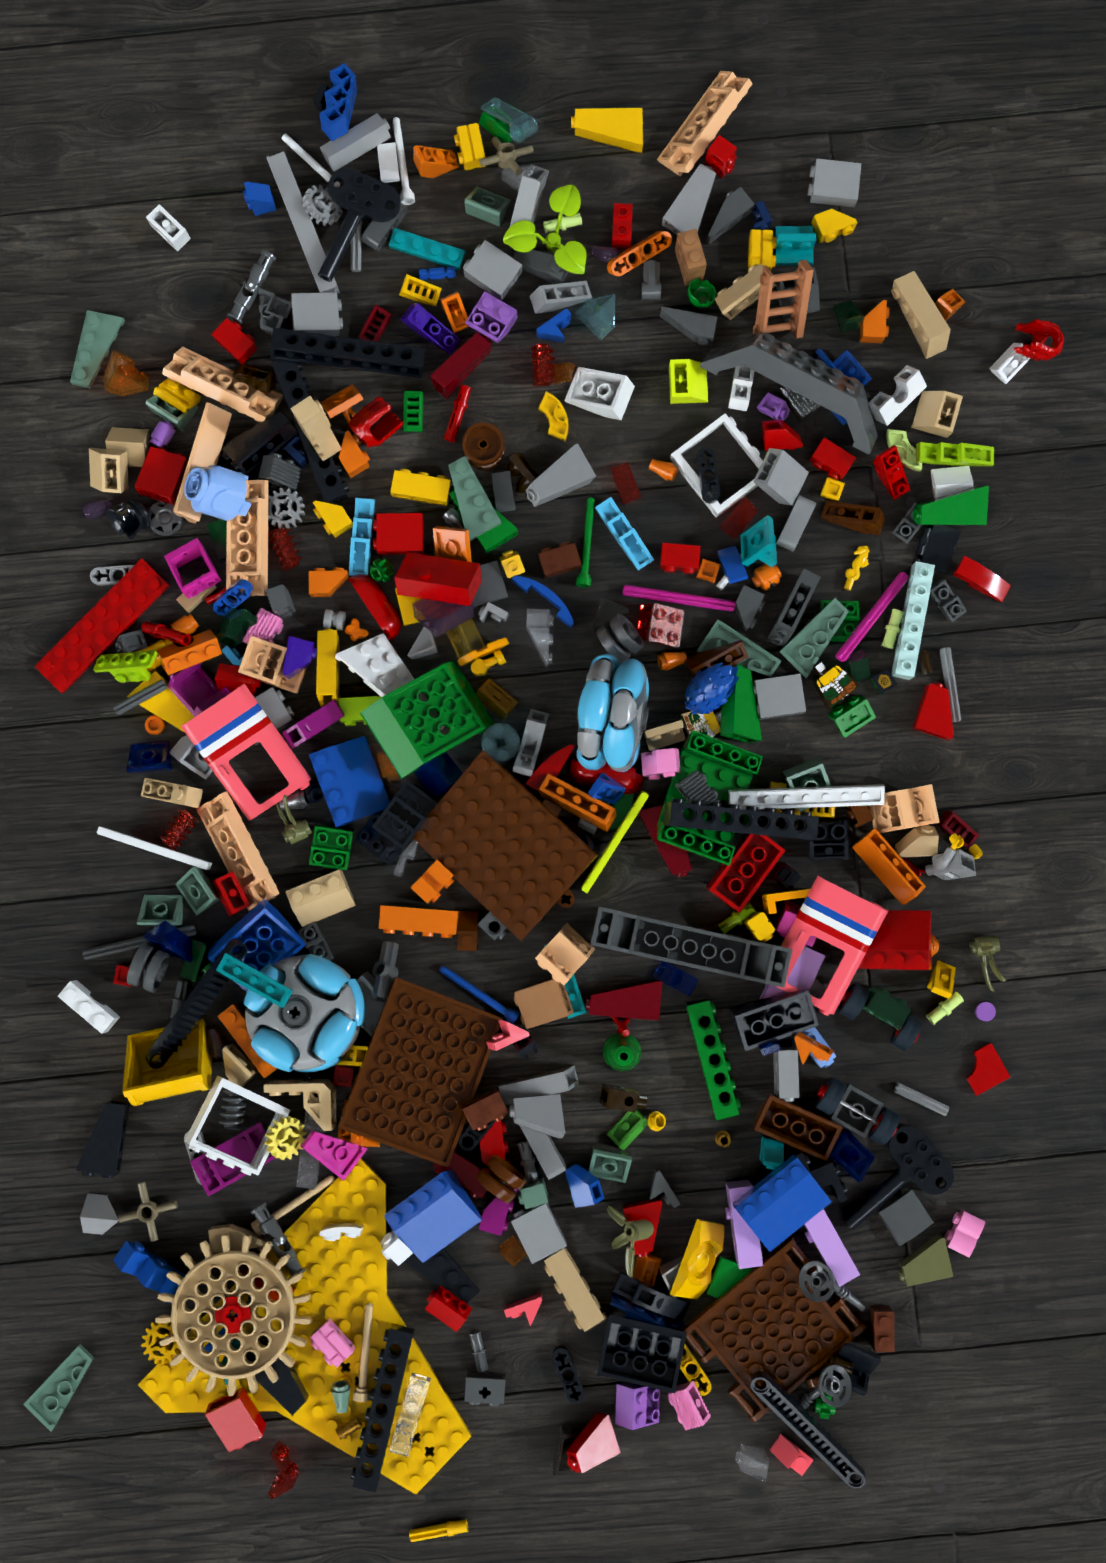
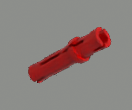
M461 385L457 399L454 400L453 412L443 437L448 442L455 443L463 414L468 408L467 403L472 388L469 386Z
M149 621L142 624V632L151 634L157 639L163 638L187 646L191 641L189 634L167 628L163 624H154Z

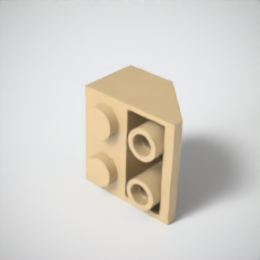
M922 391L911 428L948 438L953 432L963 396L947 391Z
M89 448L90 486L102 492L122 493L129 488L127 451Z

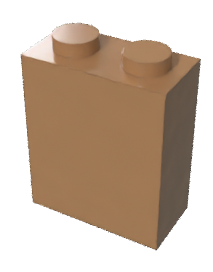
M697 229L678 233L675 254L685 286L689 285L695 278L703 281L707 263Z
M554 979L514 992V1002L520 1009V1019L526 1029L567 1017L574 1013L565 985L556 982Z

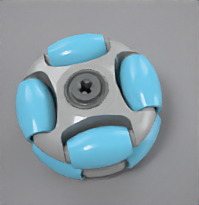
M600 654L592 660L577 709V759L588 770H598L607 762L612 770L625 772L635 764L638 758L640 740L648 720L649 708L647 707V700L649 697V682L645 667L636 659H627L620 664L615 656Z
M305 954L282 959L275 962V965L269 963L260 972L292 989L293 992L285 1007L281 1008L253 991L247 990L244 999V1005L247 1007L245 1009V1020L248 1034L252 1040V1048L271 1066L287 1072H291L293 1069L298 1072H317L339 1063L342 1060V1056L355 1043L360 1032L359 1026H363L365 1023L366 1006L364 996L356 979H350V975L343 968L321 955Z

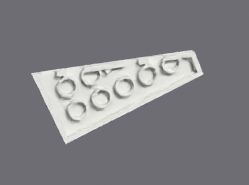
M384 633L339 652L335 656L339 662H344L352 673L356 672L363 678V682L381 697L414 680ZM418 694L421 701L426 702L428 700L425 694ZM429 710V715L432 718H438L435 710Z

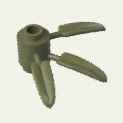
M284 795V808L292 823L288 824L279 802L276 803V808L285 824V831L282 832L286 842L290 841L291 844H294L309 837L308 835L312 831L306 819L295 821L289 810L287 795Z
M992 935L974 937L972 942L969 943L970 951L976 957L982 956L983 962L981 966L986 984L991 991H994L987 971L986 955L989 956V964L996 977L1000 981H1006L998 970L992 954L1000 951L999 939L997 936Z
M608 1205L607 1211L612 1219L621 1226L625 1225V1232L613 1240V1249H618L631 1241L630 1247L626 1248L625 1266L627 1275L632 1277L635 1255L634 1243L635 1241L648 1239L653 1234L654 1227L646 1219L628 1222L623 1214L611 1205Z

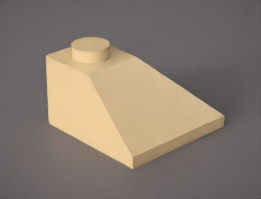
M233 1043L222 1049L225 1075L229 1078L228 1081L243 1087L259 1072Z

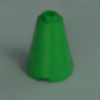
M616 1033L606 1040L603 1046V1057L606 1064L613 1070L628 1071L638 1064L641 1058V1046L634 1036L629 1034V1036L625 1037L622 1033ZM623 1052L627 1053V1055H626L625 1057H623V1058L620 1057V1054H621V1053H623Z

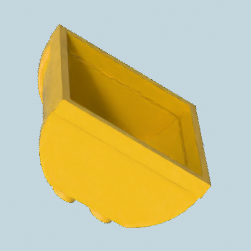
M201 1019L200 1022L196 1021V1027H192V1033L187 1034L186 1040H182V1046H178V1052H174L166 1064L158 1069H152L146 1062L145 1056L166 1027L127 1035L122 1092L124 1097H127L133 1106L198 1090L207 1091L211 1089L212 1054L204 1019ZM156 1055L152 1061L158 1060L161 1055Z

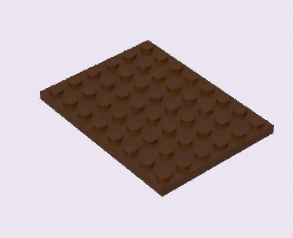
M485 750L477 756L433 808L422 826L413 836V839L430 856L441 862L454 875L453 877L485 908L491 911L520 941L526 938L598 856Z
M394 977L338 1128L449 1167L467 1118L461 1106L474 1099L491 1052L486 1041L491 1040L492 1036L498 1033L500 1028L498 1020H503V1018Z

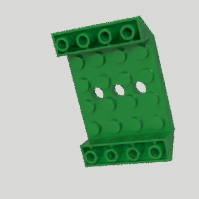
M455 661L444 663L388 693L360 713L401 779L479 733L480 735L495 726L494 721ZM418 694H425L428 700L426 702L421 701ZM429 710H435L438 718H432L429 715ZM445 726L448 729V734H442L439 731V727Z
M692 730L679 753L681 772L675 773V777L671 779L657 823V840L730 866L735 847L731 846L735 835L734 832L663 826L665 802H672V798L684 799L675 784L692 771L698 770L707 778L706 783L717 792L719 802L724 801L728 808V790L749 789L752 776L758 774L763 756ZM685 809L683 812L685 819L689 817L688 809ZM707 812L702 815L704 821L708 817ZM724 812L721 814L722 822L726 820V815Z

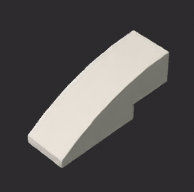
M744 365L735 367L728 408L747 411L754 370Z

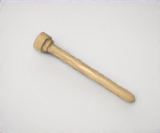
M333 1175L328 1176L271 1214V1216L278 1220L335 1181V1177ZM255 1220L251 1223L254 1232L261 1236L263 1233L259 1228L260 1224L258 1220Z
M372 1303L365 1305L359 1384L353 1396V1400L358 1402L369 1401L370 1395L366 1384L373 1315Z

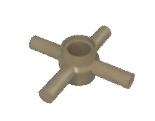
M493 137L491 142L498 152L496 155L480 159V166L498 163L500 168L512 169L515 175H520L522 170L515 160L519 156L533 153V146L529 145L515 149L513 144L501 143L498 137Z
M141 1182L138 1183L142 1203L136 1211L118 1215V1220L121 1223L138 1218L140 1221L146 1222L150 1241L152 1242L158 1240L154 1222L158 1214L176 1209L178 1205L177 1201L160 1205L150 1201L146 1183ZM145 1207H148V1208L151 1209V1211H152V1215H151V1216H147V1215L144 1213V1208H145Z

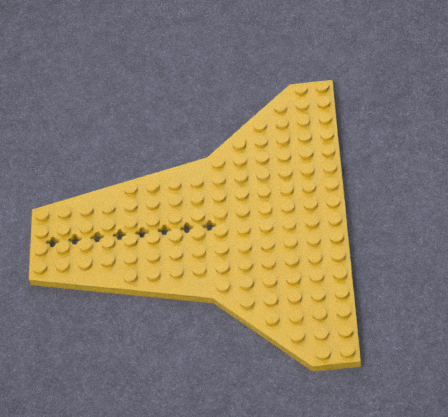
M360 1158L344 1181L338 1177L284 1233L296 1252V1258L300 1265L306 1269L303 1272L304 1276L298 1282L291 1284L294 1296L311 1294L310 1300L305 1303L296 1304V1312L298 1316L312 1317V1322L306 1325L296 1323L293 1332L294 1335L304 1338L307 1343L304 1347H300L289 1342L284 1350L295 1360L293 1367L309 1394L307 1401L292 1416L259 1383L258 1390L251 1393L247 1378L236 1379V1390L243 1387L258 1412L277 1411L354 1458L356 1457L358 1447L362 1448L363 1440H360L362 1428H366L368 1420H365L367 1408H371L373 1402L371 1400L367 1402L353 1400L354 1391L358 1386L355 1377L359 1378L365 1305L367 1303L373 1304L366 1384L368 1391L376 1388L377 1385L374 1377L376 1369L381 1368L382 1361H379L381 1349L386 1347L387 1342L383 1341L386 1329L390 1330L391 1324L407 1327L387 1295V1259L381 1252L383 1249L380 1243L387 1234V1220L384 1217L387 1213L386 1182L362 1158ZM339 1223L364 1225L361 1235L356 1236V1238L347 1237L343 1232L340 1239L335 1241H328L324 1239V1236H320V1231L323 1227ZM279 1245L278 1248L284 1251V1245ZM271 1247L266 1258L277 1264L279 1259ZM283 1265L281 1271L285 1274V1276L288 1279L290 1277V1274L287 1271L286 1267ZM256 1277L255 1285L259 1288L263 1287V1279ZM236 1284L230 1288L231 1291L236 1289ZM271 1290L270 1298L272 1300H278L279 1293L275 1290ZM247 1293L242 1295L244 1303L248 1301L249 1294ZM221 1298L215 1305L222 1306L223 1299ZM259 1306L257 1308L258 1315L266 1316V1309ZM233 1310L232 1312H230L231 1315H235V1314H236V1313H234V1310ZM206 1313L202 1320L209 1322L210 1315ZM328 1318L338 1326L356 1347L354 1352L342 1362L344 1364L350 1363V1371H343L341 1364L337 1368L334 1365H329L324 1359L325 1354L321 1350L317 1351L311 1345L312 1340L310 1336ZM278 1319L272 1321V1326L275 1329H281L282 1324ZM246 1322L244 1324V1329L247 1332H253L254 1328L251 1323ZM217 1326V1333L223 1328V1326ZM192 1328L188 1334L191 1338H197V1331ZM412 1338L381 1474L412 1493L417 1494L469 1440L471 1433L416 1341ZM205 1341L203 1346L205 1347L209 1342ZM398 1344L391 1345L393 1351L398 1352L401 1350ZM223 1354L219 1355V1362H220V1363L222 1362L223 1358L225 1357V1355H223ZM186 1357L174 1366L170 1365V1361L167 1364H162V1362L157 1364L138 1384L165 1413L206 1412L210 1402L228 1394V1385H225L224 1379L217 1378L216 1385L210 1393L206 1392V1384L210 1375L201 1370L188 1383L186 1378L194 1365ZM387 1364V1365H386V1368H387L389 1371H395V1370H396L395 1365H393V1364ZM340 1380L347 1381L351 1387L348 1411L345 1413L336 1412V1406L331 1393L332 1384ZM387 1383L381 1385L385 1391L392 1389ZM377 1404L378 1409L384 1411L383 1405L385 1404ZM357 1416L359 1421L352 1426L361 1422L362 1428L348 1435L347 1439L343 1438L340 1440L335 1430L338 1424L342 1425ZM397 1419H406V1426L399 1427ZM379 1423L372 1424L375 1430L382 1429ZM411 1433H420V1440H412ZM369 1443V1444H368V1447H369L371 1450L377 1449V1445H376V1444H374V1443ZM425 1447H434V1454H426ZM364 1463L370 1468H373V1466L370 1463Z

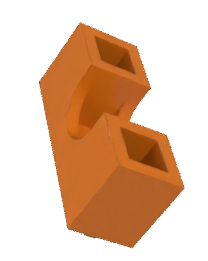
M207 630L192 636L194 641L187 646L178 647L175 644H171L156 650L165 672L171 675L221 655L222 652L217 637L213 632Z

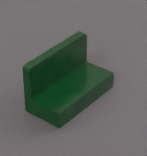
M191 939L180 974L181 977L190 979L195 983L200 981L202 976L201 970L205 966L208 949L211 947V944Z

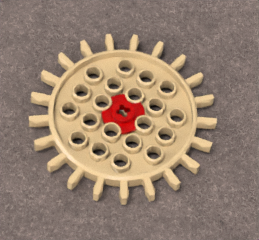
M224 1234L221 1237L222 1252L213 1254L210 1245L205 1240L200 1243L201 1250L205 1256L204 1260L197 1264L189 1254L185 1253L181 1256L182 1261L190 1269L184 1278L176 1272H168L166 1276L171 1281L177 1283L179 1287L175 1295L167 1292L158 1294L157 1299L173 1304L171 1315H160L155 1318V1322L172 1323L174 1334L164 1337L159 1343L160 1346L174 1341L177 1342L181 1353L171 1360V1366L179 1364L185 1357L194 1365L187 1375L186 1381L188 1383L201 1370L210 1375L206 1384V1392L210 1393L213 1390L217 1378L228 1379V1396H233L237 1388L236 1379L247 1378L251 1393L258 1390V1383L255 1374L263 1370L266 1372L269 1380L275 1383L279 1378L271 1364L277 1358L289 1367L294 1365L295 1360L284 1350L289 1342L300 1347H304L307 1343L304 1338L294 1335L293 1332L296 1323L306 1325L312 1322V1317L298 1316L296 1312V1304L305 1303L310 1300L311 1294L294 1296L291 1284L298 1282L304 1275L302 1272H299L287 1279L281 1271L282 1266L291 1257L289 1254L281 1257L277 1264L266 1258L271 1250V1241L266 1242L262 1247L261 1253L257 1254L249 1251L251 1244L250 1234L244 1236L241 1250H231L229 1235ZM241 1264L248 1266L249 1272L247 1275L240 1272ZM213 1267L220 1269L221 1275L219 1278L212 1275ZM256 1277L263 1279V1287L259 1288L255 1285ZM228 1280L235 1282L236 1289L234 1291L227 1288ZM200 1283L207 1285L208 1292L206 1294L200 1292ZM271 1290H275L279 1293L278 1300H272L270 1298ZM243 1293H247L251 1296L250 1303L247 1304L243 1302ZM215 1296L223 1299L222 1306L215 1305ZM188 1299L195 1302L194 1309H189L186 1306ZM259 1306L266 1309V1316L258 1315L257 1308ZM234 1310V1313H237L238 1316L235 1317L234 1315H231L230 1312ZM203 1312L210 1315L209 1322L202 1320L201 1314ZM274 1319H278L281 1322V1329H275L272 1326ZM246 1322L253 1325V1332H247L244 1329ZM218 1325L225 1328V1335L217 1333L216 1328ZM190 1328L197 1331V1338L189 1336L188 1331ZM261 1335L269 1339L268 1345L260 1343L259 1338ZM233 1338L240 1341V1348L232 1346L231 1341ZM205 1341L212 1344V1351L204 1349L203 1344ZM247 1352H253L256 1355V1360L249 1361L246 1356ZM223 1354L227 1357V1364L219 1362V1355Z

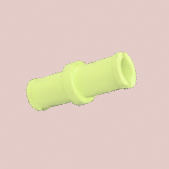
M580 213L573 217H564L562 215L559 230L565 231L566 228L582 225ZM558 218L543 221L545 233L556 230Z
M892 609L889 623L885 627L886 633L881 646L889 649L894 648L897 633H900L901 630L899 626L904 614L903 611Z
M954 992L949 999L938 1003L939 1006L926 1015L927 1019L931 1024L935 1025L944 1016H949L955 1007L964 1002V999L958 992Z

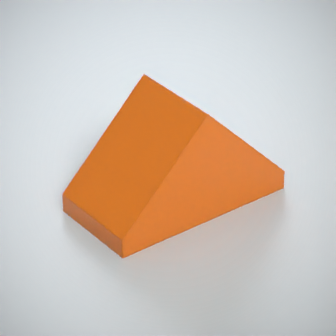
M951 289L939 297L935 305L946 321L965 301L954 289Z
M457 291L442 298V309L453 332L456 333L469 327L465 324L468 316L459 292Z

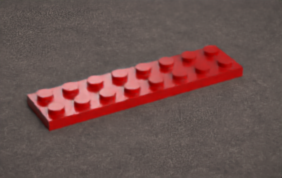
M141 558L35 667L60 693H64L170 585Z

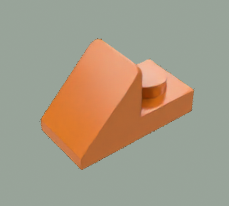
M801 1032L797 1033L794 1038L803 1065L810 1053H813V1056L820 1061H828L834 1050Z

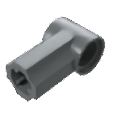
M649 260L643 264L642 300L661 299L660 262Z

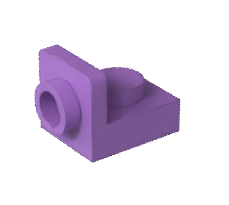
M769 392L757 406L760 412L774 420L783 421L790 412L786 401Z

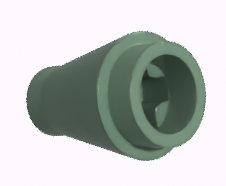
M344 1380L334 1382L331 1388L337 1413L348 1411L351 1387Z

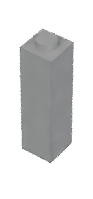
M376 113L349 129L347 134L324 144L320 149L326 162L334 172L390 139L391 136L388 131L390 126L385 118L382 119Z

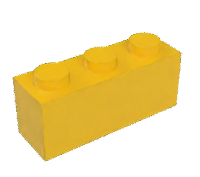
M407 469L394 470L391 495L396 498L448 506L452 483L448 477L443 475L432 477L425 472L414 474Z

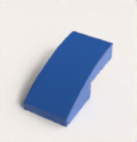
M736 546L717 551L729 584L748 579Z

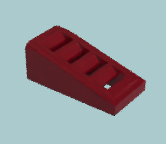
M375 304L357 338L367 341H379L394 315ZM377 314H382L383 316H385V319L383 320L379 318ZM374 319L382 323L381 326L373 323ZM370 326L374 327L375 329L378 330V332L375 333V332L371 331V330L369 329V327H370ZM367 332L370 335L374 336V339L371 340L370 338L366 337L365 333Z
M945 811L939 819V823H936V826L948 836L954 833L958 834L962 828L964 829L960 834L962 839L970 833V836L962 846L966 850H969L980 836L953 811ZM957 823L958 825H957V826L955 827V829L952 831L951 829H952V828L954 827V825Z

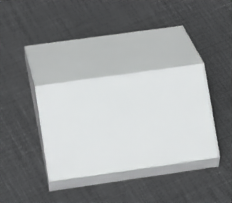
M969 466L930 470L934 499L973 487Z

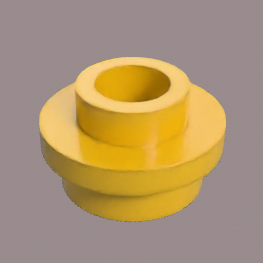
M658 1111L651 1112L648 1117L649 1128L652 1131L663 1129L666 1124L665 1116Z

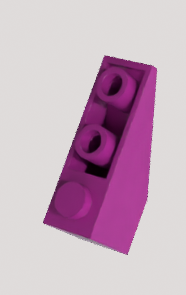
M333 700L288 728L282 734L293 749L345 715L337 702Z
M494 1196L484 1207L483 1220L480 1222L479 1230L501 1236L503 1230L507 1231L509 1219H506L508 1211L512 1212L515 1200L507 1204Z

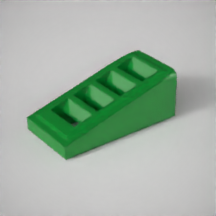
M404 391V432L423 433L424 394L422 391ZM409 399H419V401H409ZM409 406L419 407V409H408V408H409ZM408 414L419 415V417H408ZM408 422H419V425H408Z

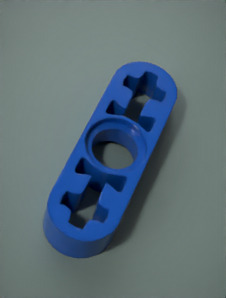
M244 579L238 580L216 599L213 604L215 613L221 616L228 615L250 596L253 591L252 584ZM229 595L234 596L237 600L231 599Z

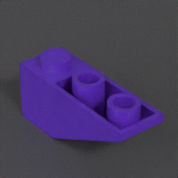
M418 303L411 304L400 319L414 332L451 355L461 340Z

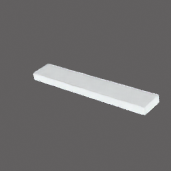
M99 826L97 830L99 835L205 870H209L212 865L211 862Z

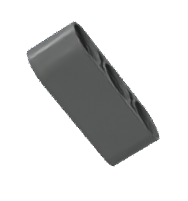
M388 203L385 206V208L387 210H393L395 208V205L393 203ZM401 203L399 213L388 222L381 223L372 220L363 233L361 241L375 251H380L392 235L394 228H397L406 215L408 207Z

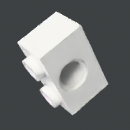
M160 204L146 217L151 227L177 252L191 239L186 229Z

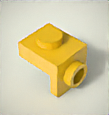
M508 550L499 557L507 578L525 572L517 551Z

